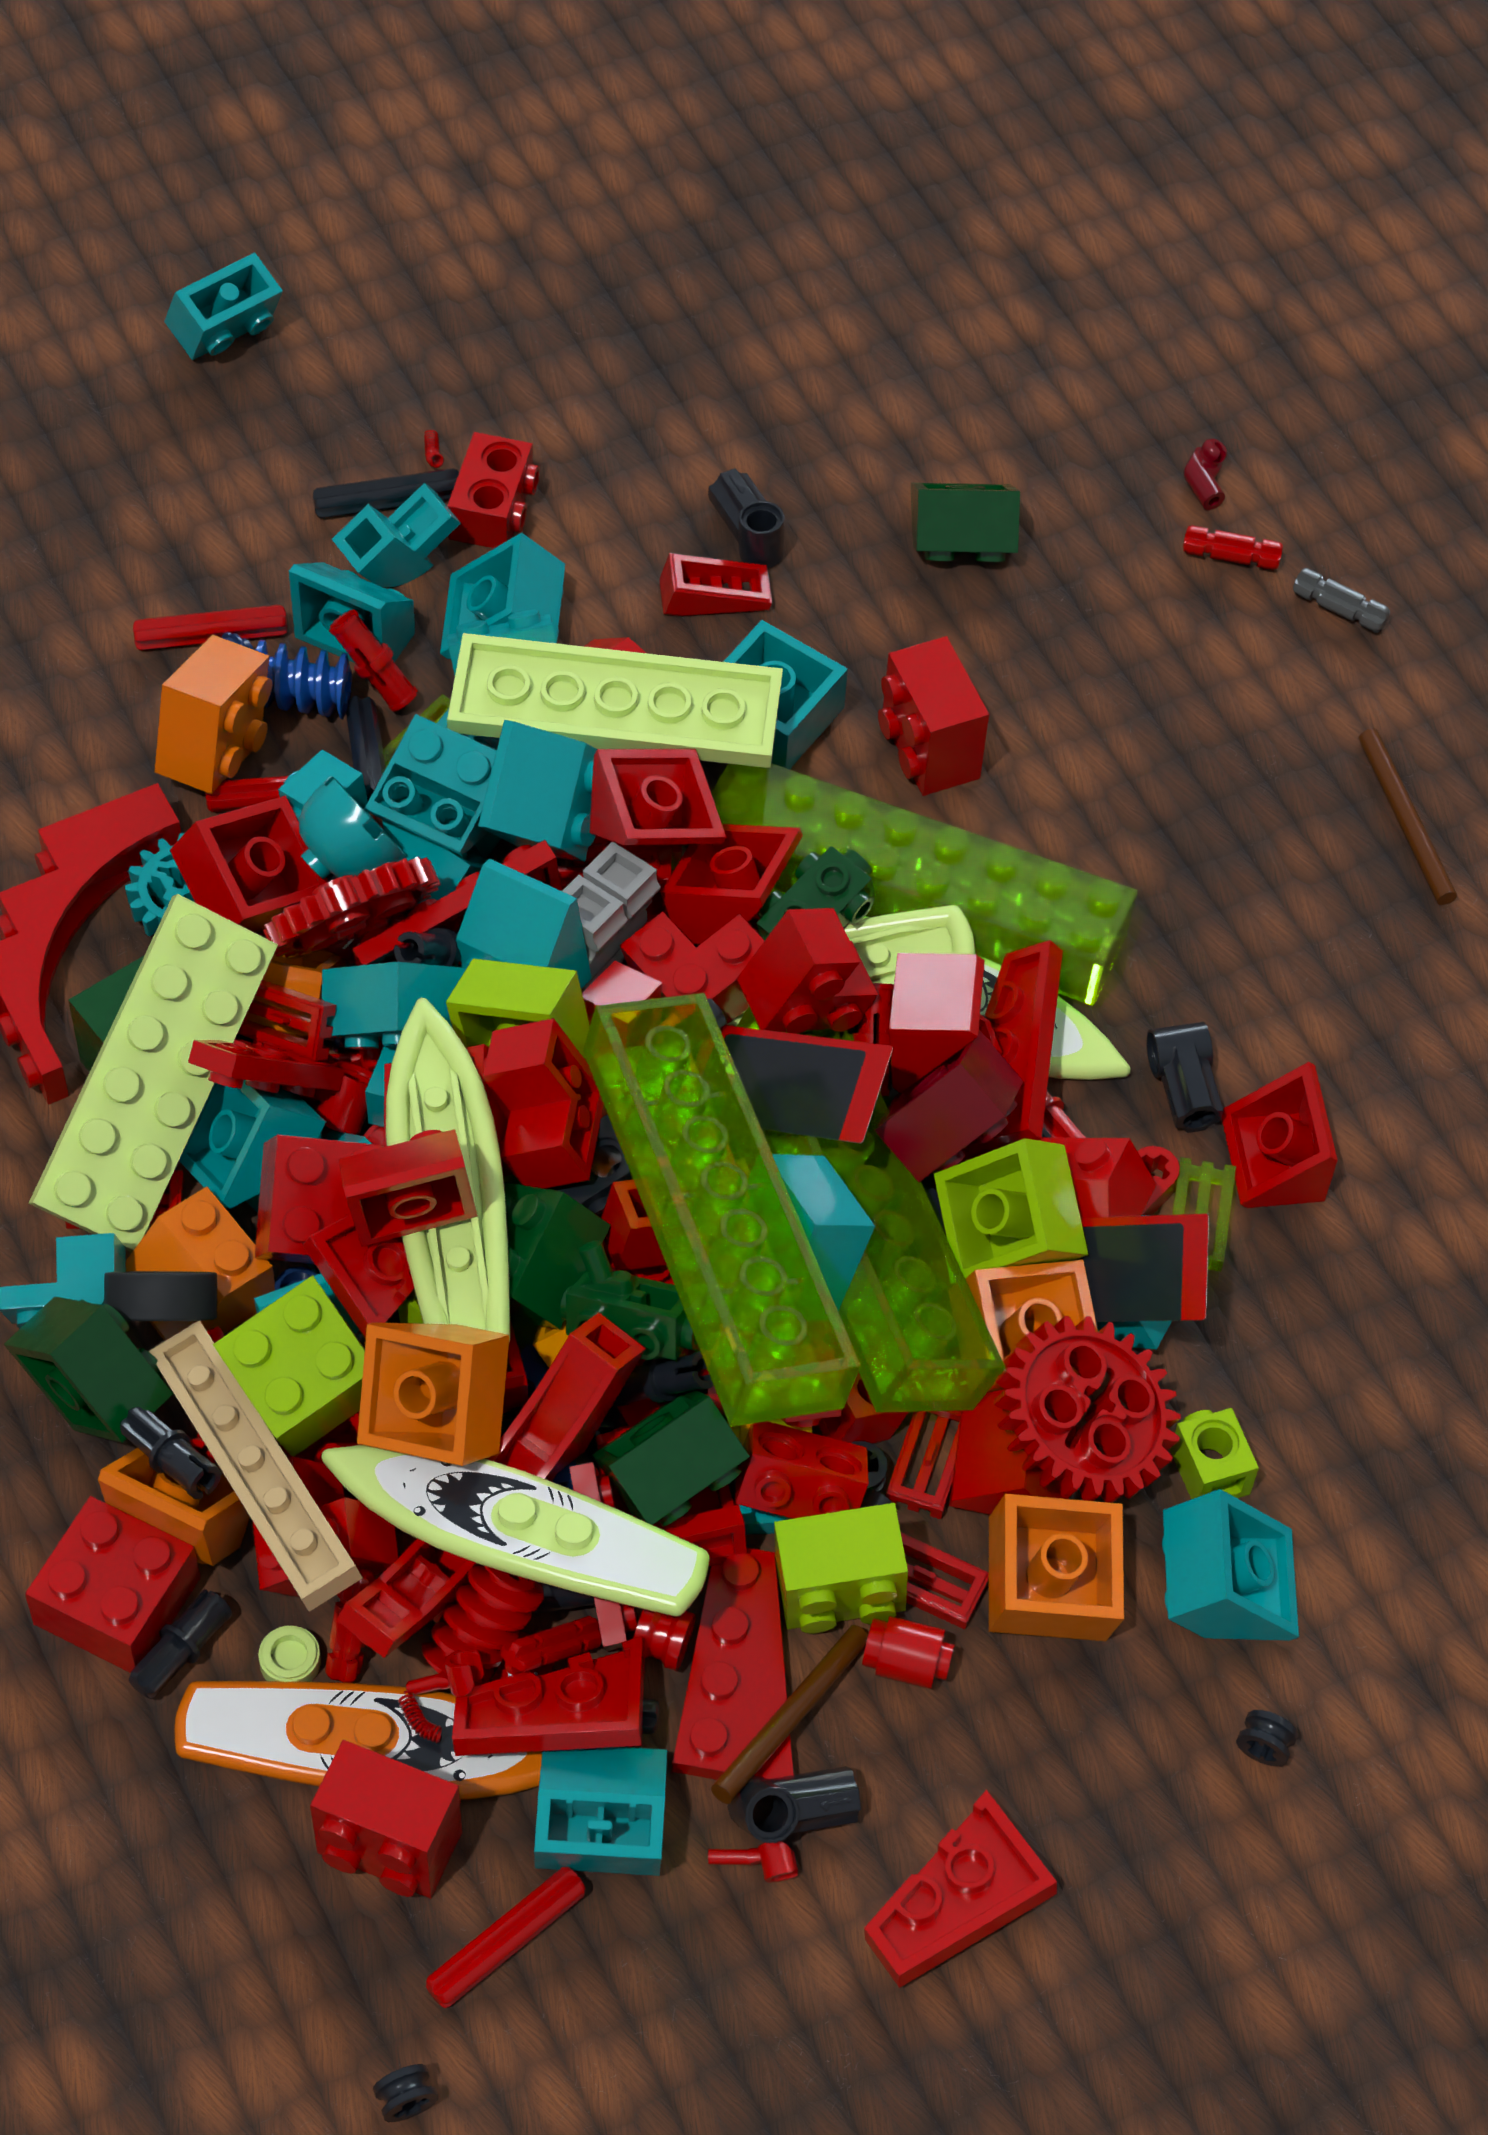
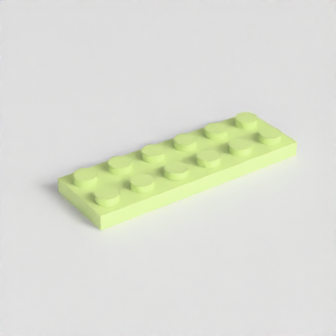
M463 633L447 717V728L459 734L500 738L504 720H509L582 741L596 749H696L701 761L771 768L783 668Z
M179 894L172 896L28 1204L91 1234L114 1233L126 1250L131 1253L148 1229L214 1085V1082L208 1080L210 1070L188 1063L193 1041L222 1040L234 1042L278 944Z

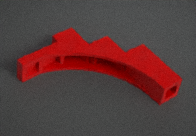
M158 783L38 829L42 851L34 854L41 876L0 892V908L2 915H0V937L2 939L0 941V1032L8 1047L14 1044L18 1045L23 1055L17 1058L22 1076L30 1089L39 1086L48 1105L69 1097L63 1066L45 1033L46 1006L51 983L60 959L85 920L106 898L130 881L128 872L130 866L143 867L140 852L147 850L156 854L159 852V839L163 838L170 846H173L181 833L180 822Z
M598 1312L569 1334L541 1382L501 1437L499 1454L485 1459L528 1472L552 1482L558 1472L585 1452L646 1348ZM417 1538L376 1580L346 1602L337 1621L356 1635L363 1644L369 1646L385 1658L430 1620L433 1619L436 1623L444 1618V1609L450 1603H458L455 1595L461 1585L470 1584L467 1575L474 1566L483 1565L438 1549Z

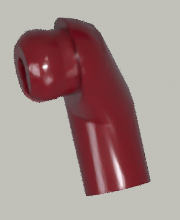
M1207 439L1202 444V447H1197L1184 468L1186 482L1206 510L1217 508L1225 500V494L1215 478L1222 467L1221 462L1227 457V449L1217 439Z

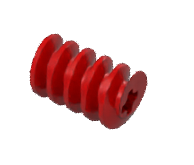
M484 1565L474 1566L467 1575L470 1584L461 1585L455 1593L458 1603H450L443 1611L446 1621L437 1622L431 1629L432 1638L435 1642L422 1644V1653L425 1659L437 1673L446 1671L444 1659L450 1653L461 1649H476L480 1654L485 1675L481 1680L474 1681L475 1686L488 1683L494 1675V1667L499 1666L504 1660L500 1656L502 1646L505 1643L518 1639L519 1630H522L531 1619V1612L535 1611L544 1600V1590L540 1582Z

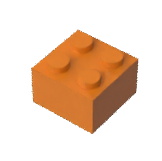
M212 635L162 684L155 773L210 794L227 777L233 778L236 775L241 762L252 751L257 752L266 738L267 723L263 722L264 706L269 699L272 689V680L267 678L269 655Z
M1004 1494L989 1516V1632L1107 1641L1124 1620L1123 1504Z

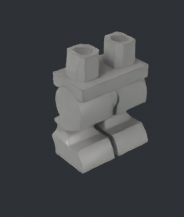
M613 841L583 870V877L578 875L562 891L577 898L592 977L581 989V992L614 961L623 962L624 955L619 945L645 925L647 921L646 908L653 902L652 897L661 889L657 881V869Z

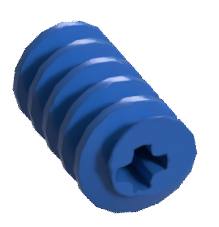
M260 639L255 650L268 655L266 640ZM280 643L274 657L270 656L267 678L272 680V689L264 708L269 707L274 699H276L278 708L282 711H288L296 701L299 712L309 714L317 704L319 715L328 718L337 707L339 717L343 720L348 709L352 684V670L350 669L348 653H342L336 666H330L327 650L322 649L315 663H310L307 647L301 646L295 659L291 660L288 656L286 643Z

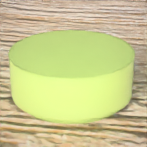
M282 1626L276 1628L263 1639L259 1648L260 1669L266 1681L312 1682L319 1672L321 1657L318 1642L308 1630L302 1627Z

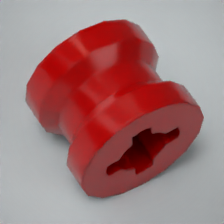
M643 1609L633 1639L643 1637L645 1659L650 1656L660 1659L665 1668L678 1671L692 1636L696 1614L685 1611L680 1616H671Z

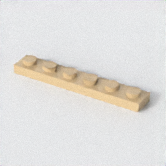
M197 1321L148 1352L158 1360L156 1365L310 1612L363 1577L260 1414L213 1346L214 1342L200 1321Z

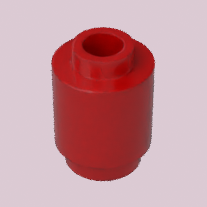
M889 1616L888 1621L873 1618L865 1646L862 1666L876 1669V1676L932 1689L934 1678L947 1679L955 1645L943 1642L946 1631L944 1629Z

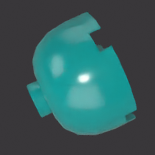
M332 775L305 802L299 817V834L308 847L301 855L305 862L324 880L331 873L337 878L346 875L358 876L366 869L370 871L385 863L402 860L406 856L402 849Z

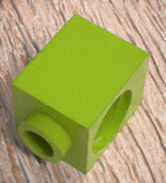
M1232 1408L1215 1413L1211 1410H1200L1188 1415L1180 1423H1177L1175 1433L1180 1439L1179 1442L1170 1448V1452L1191 1499L1218 1489L1236 1498L1251 1494L1259 1467ZM1200 1450H1215L1218 1453H1220L1223 1456V1458H1209L1202 1454Z

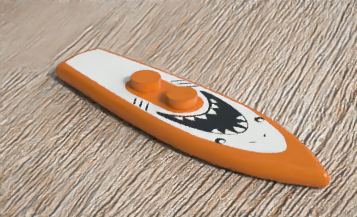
M193 1681L188 1685L175 1717V1749L181 1758L317 1787L320 1786L343 1739L459 1785L460 1800L508 1795L538 1787L542 1761V1751L455 1756L452 1732L456 1696L439 1691L415 1695V1699L425 1718L429 1722L434 1723V1725H440L442 1728L440 1741L436 1744L435 1741H428L427 1738L424 1739L419 1734H415V1730H411L412 1726L408 1725L409 1722L406 1721L407 1718H405V1714L401 1710L402 1707L398 1703L400 1697L408 1694H404V1691H407L406 1687L306 1681Z

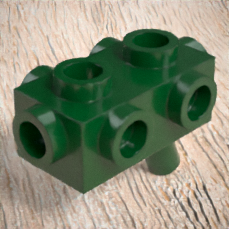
M831 845L822 855L816 851L811 852L797 867L795 877L798 880L785 894L779 890L769 894L764 905L757 912V915L761 918L757 922L759 935L766 940L788 909L834 908L843 928L850 922L852 924L858 923L867 915L874 903L873 880L869 876L873 872L871 866L860 854L852 849H848L844 854H841Z
M599 1240L588 1242L579 1248V1253L587 1271L573 1286L567 1287L561 1300L560 1316L562 1320L566 1321V1335H569L599 1312L646 1348L640 1359L668 1358L676 1360L685 1349L694 1351L699 1349L706 1329L705 1317L699 1315V1290L633 1276L623 1270L612 1271L603 1245Z

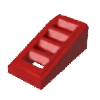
M669 553L660 576L663 614L687 616L769 610L772 605L767 565ZM742 582H749L750 591L742 589ZM728 583L729 589L723 588L722 584Z

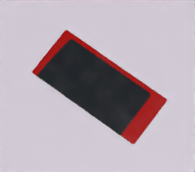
M725 1025L722 1029L711 1035L692 1096L711 1122L862 1143L893 1048L890 1045Z
M1208 1214L1081 1218L1088 1255L1076 1260L1084 1261L1096 1322L1204 1320L1206 1318Z

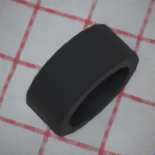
M187 1271L106 1272L104 1274V1304L112 1306L126 1321L214 1320L217 1318V1273Z

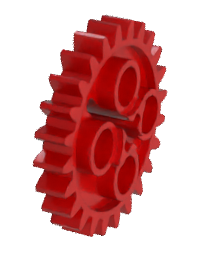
M415 857L409 861L404 858L398 862H388L370 871L366 869L358 876H342L319 886L312 892V896L301 898V903L283 909L284 913L273 916L271 918L272 922L264 925L265 929L263 932L266 939L278 944L274 953L276 957L285 955L288 958L297 953L300 956L305 953L316 952L335 943L340 944L346 939L362 938L370 931L388 926L391 923L390 919L402 916L401 912L413 909L419 902L431 898L430 894L438 891V886L441 884L428 857L423 859Z
M1064 1316L1054 1326L1046 1321L1033 1333L1029 1332L1016 1344L1017 1348L1003 1360L1007 1369L996 1378V1383L1004 1388L1005 1391L994 1400V1405L1009 1411V1414L997 1424L998 1428L1013 1430L1017 1436L1007 1446L1008 1451L1025 1450L1028 1457L1023 1462L1021 1468L1025 1472L1038 1465L1043 1470L1040 1486L1045 1488L1056 1479L1061 1482V1497L1067 1499L1080 1488L1084 1501H1094L1101 1495L1105 1502L1114 1503L1122 1495L1130 1499L1144 1487L1146 1488L1161 1475L1159 1471L1172 1461L1173 1457L1168 1450L1179 1442L1180 1437L1169 1430V1428L1181 1419V1414L1165 1407L1167 1403L1177 1396L1176 1391L1160 1389L1158 1382L1167 1374L1166 1369L1151 1371L1146 1365L1151 1359L1153 1352L1148 1349L1137 1355L1132 1351L1134 1344V1335L1132 1333L1128 1334L1121 1341L1114 1339V1324L1108 1322L1102 1329L1095 1332L1091 1316H1086L1076 1326L1069 1316ZM1071 1366L1079 1372L1080 1376L1073 1371ZM1107 1372L1110 1375V1380L1104 1391L1090 1406L1091 1400L1088 1397L1101 1386ZM1120 1400L1126 1404L1128 1410L1121 1404ZM1046 1409L1054 1414L1056 1420L1047 1413ZM1087 1411L1085 1415L1087 1423L1074 1434L1068 1448L1065 1445V1440L1069 1432ZM1095 1443L1103 1449L1105 1455L1097 1449Z

